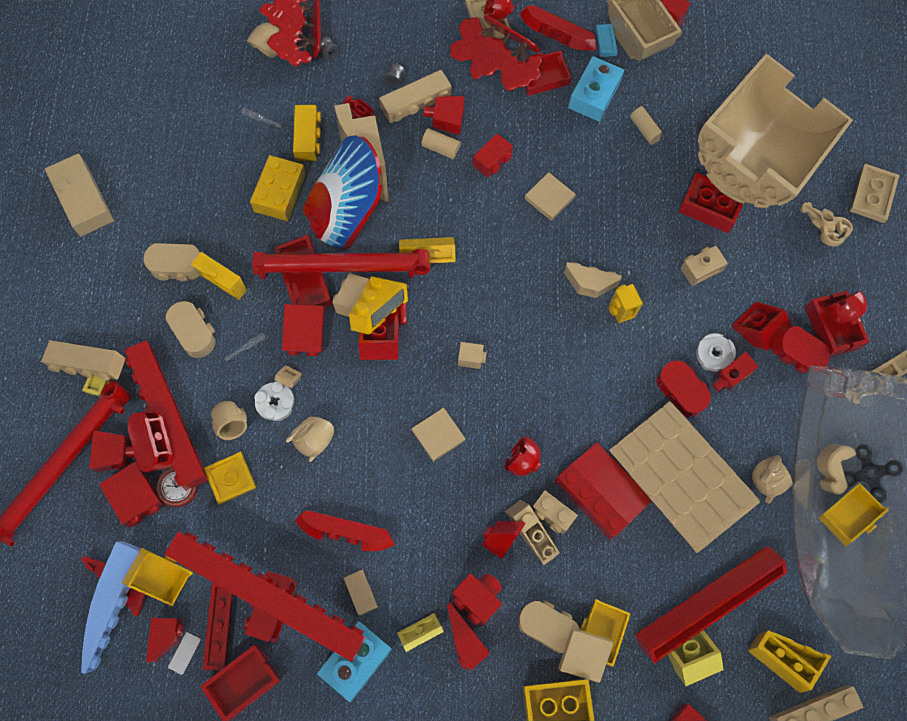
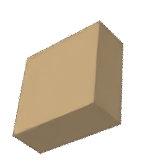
M285 365L276 374L275 381L293 388L301 379L302 373Z

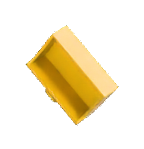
M202 252L190 264L198 270L201 276L238 300L247 291L241 277Z
M859 483L823 513L819 519L846 547L863 532L866 531L869 534L877 526L874 523L889 509L883 507Z
M141 548L122 583L173 606L185 582L193 572L175 564L176 561L168 556L163 558Z
M595 599L592 602L587 618L583 620L580 630L613 641V646L606 665L613 667L631 613Z

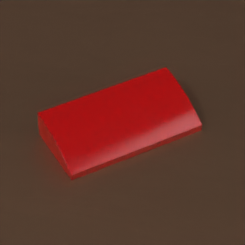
M309 235L274 248L275 254H317ZM323 272L282 273L292 305L324 307L333 305Z

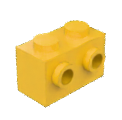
M633 284L619 286L609 303V311L612 316H615L618 324L635 318L643 305Z

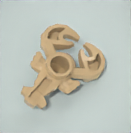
M810 202L804 203L800 208L802 213H808L812 224L821 231L820 239L826 245L838 246L842 244L853 230V225L849 220L844 217H834L833 212L825 208L821 212L813 208ZM844 232V237L838 239L839 236Z

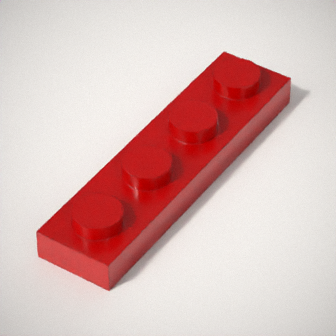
M212 583L202 670H222L226 667L233 594L215 583Z

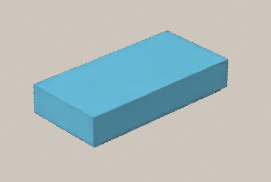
M612 24L596 25L595 31L600 57L617 56L618 51Z

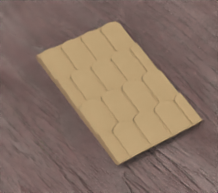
M670 401L609 450L696 553L700 552L760 503L748 486Z

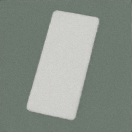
M187 632L168 668L182 675L201 639Z

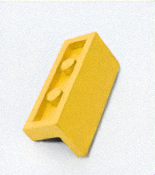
M454 237L399 240L400 253H412L416 249H425L430 253V263L456 262Z

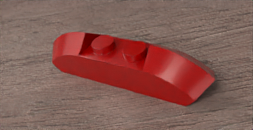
M534 5L526 6L520 12L521 18L531 29L544 34L546 37H550L573 49L583 51L597 50L594 33Z
M308 510L295 519L297 525L305 533L321 541L325 534H327V538L338 541L340 537L347 539L346 542L349 544L358 545L359 542L362 543L361 550L381 551L395 545L386 529Z

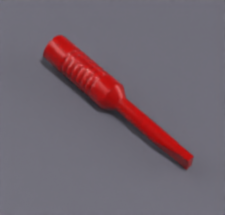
M406 303L399 305V324L401 325L407 324Z

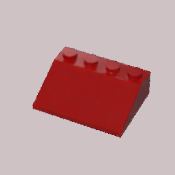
M598 442L574 461L555 480L557 485L609 540L618 535L651 502V499Z

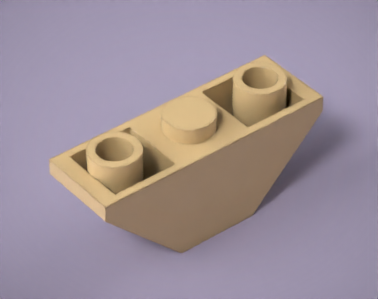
M567 262L564 274L578 294L597 298L617 287L622 277L613 271L605 272L596 267L581 266L576 262Z

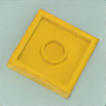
M242 452L204 467L219 505L256 489Z

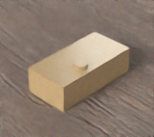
M79 153L45 168L72 227L80 237L114 221L87 164Z

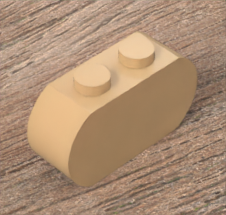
M155 243L145 251L144 264L150 273L159 280L176 279L187 281V279L194 280L200 276L198 270L190 265L200 253L194 245Z
M182 301L169 308L166 313V321L189 356L194 358L205 357L215 347L216 339L212 335L215 331L210 323L205 324L203 319L206 316L200 308L196 309L192 303Z
M545 600L542 603L535 601L526 605L518 617V625L521 632L553 651L563 653L571 629L580 630L578 624L572 620L573 616L565 611L557 612L554 610L555 606Z

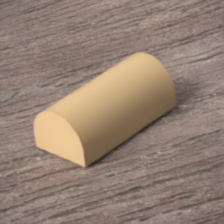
M644 107L637 108L630 115V119L647 142L653 145L660 141L662 131Z
M428 128L423 136L422 146L454 159L461 146V142Z

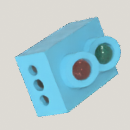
M593 56L571 95L568 108L600 122L621 83L624 69Z
M359 621L355 626L364 631L362 636L366 637V640L354 662L334 652L317 673L349 702L354 700L392 651L390 646Z

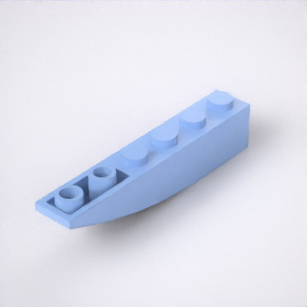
M124 541L115 543L91 602L82 650L81 672L84 674L98 668L101 662L100 655L102 650L107 647L110 641L109 634L119 621V611L128 600L126 595L130 587L123 584L122 581L141 548Z

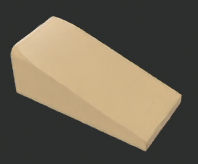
M363 569L344 577L359 617L378 609Z

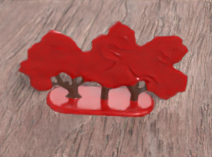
M274 0V3H265L259 9L264 16L268 17L272 25L279 26L280 28L279 32L270 36L267 45L281 59L288 60L295 67L301 62L309 63L312 57L316 59L320 48V0H314L312 7L306 3L307 0ZM311 11V23L307 22L304 12ZM303 26L311 27V38H306L303 35ZM305 40V42H303L304 45H296L298 41ZM309 44H311L312 57L306 50Z
M484 15V20L490 25V28L486 29L481 26L478 17L470 18L469 20L464 18L458 28L462 40H457L450 45V56L460 62L472 60L469 70L473 80L481 78L482 75H493L495 70H501V82L505 89L510 91L517 87L528 86L531 80H537L541 76L539 72V66L542 63L541 57L538 55L527 56L525 53V48L535 53L540 52V49L532 41L488 15ZM493 29L502 33L505 37L503 39L493 38ZM510 38L519 43L520 46L516 50H509L505 47V43ZM519 52L523 56L522 63H519L517 59Z

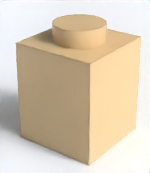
M461 342L458 366L480 369L481 363H485L487 352H483L484 345Z

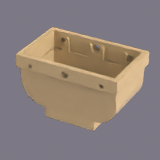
M607 0L609 5L608 15L614 28L615 37L630 59L635 58L641 61L673 46L676 39L681 36L682 30L660 0Z

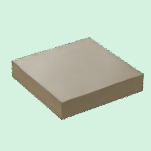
M548 172L525 195V200L552 221L575 198L576 194Z
M444 408L411 428V431L433 462L466 440Z
M572 628L558 667L559 670L600 683L613 641Z

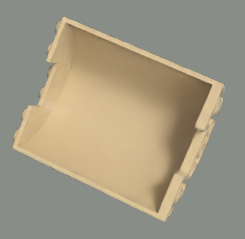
M767 53L704 124L698 137L699 160L701 165L705 166L708 172L706 175L710 181L733 200L742 204L748 202L760 208H768L770 205L777 204L780 206L794 199L853 121V119L825 98L813 109L785 88L795 75Z

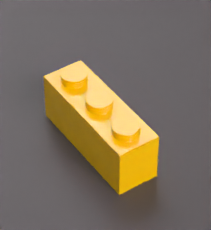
M295 105L293 142L295 161H317V154H320V143L317 142L318 138H321V130L318 127V123H321V112L317 111L316 105Z

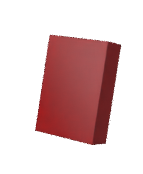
M562 51L545 55L544 53L536 54L541 57L542 61L539 66L541 76L537 80H531L528 86H524L527 96L570 85L571 76L563 59Z

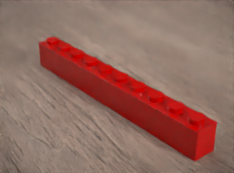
M178 531L164 555L349 661L354 662L366 640V637L362 636L363 630L352 625L351 629L343 625L345 620L333 615L331 618L325 615L326 609L317 604H314L313 607L306 604L308 599L296 593L293 597L287 593L289 590L287 587L280 583H277L276 586L269 583L271 578L260 572L256 576L250 572L252 569L250 566L242 562L237 565L232 562L234 557L225 552L219 555L214 552L216 547L204 542L202 545L196 542L198 537L188 531L184 535Z

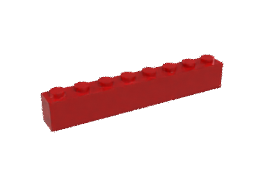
M146 340L125 349L127 355L125 361L128 367H132L134 371L131 376L135 384L139 383L141 389L138 390V393L143 401L146 400L148 405L145 407V410L158 411L163 417L172 450V461L169 467L171 470H175L174 480L177 486H181L186 491L209 481L151 345Z
M769 546L757 551L746 561H742L737 567L724 573L722 577L708 584L704 589L693 594L680 605L675 606L655 622L642 628L635 634L639 647L655 664L786 575L785 560Z

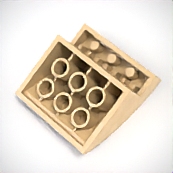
M349 103L335 105L340 141L342 142L346 137L353 135L363 136L374 147L382 173L379 174V185H382L380 199L388 202L386 167L375 116L352 119Z

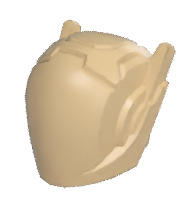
M269 22L261 23L252 31L247 39V43L253 48L259 49L266 56L274 58L277 54L267 45V41L272 34L279 32L280 28Z
M223 401L212 409L210 414L212 417V429L216 436L223 440H232L238 438L246 431L247 414L244 408H238L234 402Z
M308 417L291 432L292 434L286 438V442L292 441L295 448L301 454L308 456L309 462H312L330 443L334 435V427L324 419Z
M779 455L764 459L752 471V481L758 491L767 496L765 499L766 503H771L775 496L784 493L793 484L791 476L782 464V459Z

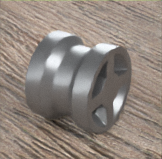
M329 37L322 38L320 40L319 52L323 53V57L327 60L335 57L339 50L338 46L333 44Z
M393 63L389 66V72L386 73L385 80L391 85L399 86L402 82L401 78L405 76L406 71L399 64Z

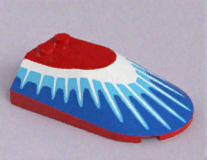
M349 136L340 143L303 206L304 215L307 216L316 237L339 250L351 248L381 197L382 185H379V174L382 173L380 161L372 144L363 136Z

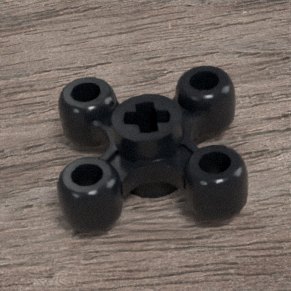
M860 444L856 447L855 452L856 457L862 463V467L859 471L855 472L850 470L844 471V475L852 479V481L846 480L847 485L852 487L861 481L867 483L870 486V494L879 503H882L887 499L888 495L886 489L881 486V478L885 475H900L903 472V464L899 460L894 459L884 465H877L872 460V448L867 444ZM860 450H866L867 455L861 454ZM896 465L898 470L894 471L890 466ZM870 469L875 471L872 478L867 476V471H870ZM880 492L882 497H877L875 493Z

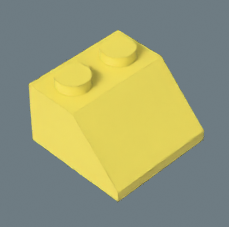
M704 630L668 654L675 672L685 686L724 670L721 652Z

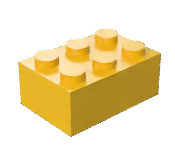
M269 155L250 200L253 211L288 221L306 178L304 165Z
M589 679L522 686L526 721H594Z

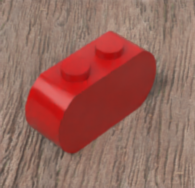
M799 326L782 327L772 336L771 348L773 353L780 357V361L791 364L800 373L819 372L829 363L830 351L828 345Z
M669 362L657 376V386L683 416L695 417L709 405L711 394L708 391L707 385L697 378L693 368L687 366L685 362Z
M158 411L133 413L129 418L127 428L138 468L143 472L168 468L172 461V450L162 415Z

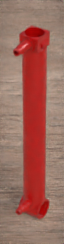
M416 249L412 253L265 254V252H253L252 267L254 274L259 275L261 279L266 278V273L408 272L409 277L413 278L415 274L425 275L430 272V253L425 249Z
M112 381L103 387L98 401L0 515V541L9 547L15 544L12 538L14 536L13 532L93 438V431H99L114 412L119 414L125 412L123 406L129 401L130 393L118 383Z

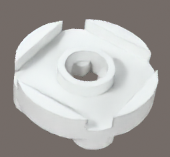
M713 333L705 336L698 343L696 356L704 370L719 372L733 362L736 356V349L730 339L727 340L723 337L724 335ZM713 348H715L716 351H720L718 357L712 354Z
M277 381L264 385L255 394L256 410L266 420L281 421L287 418L293 410L295 399L292 391L286 385ZM272 398L280 399L277 406L274 404L270 405Z

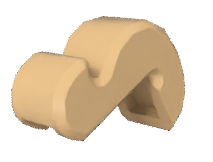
M831 444L821 450L817 458V467L825 476L824 480H820V485L824 491L841 495L846 491L848 485L841 461L856 455L853 448L840 444Z

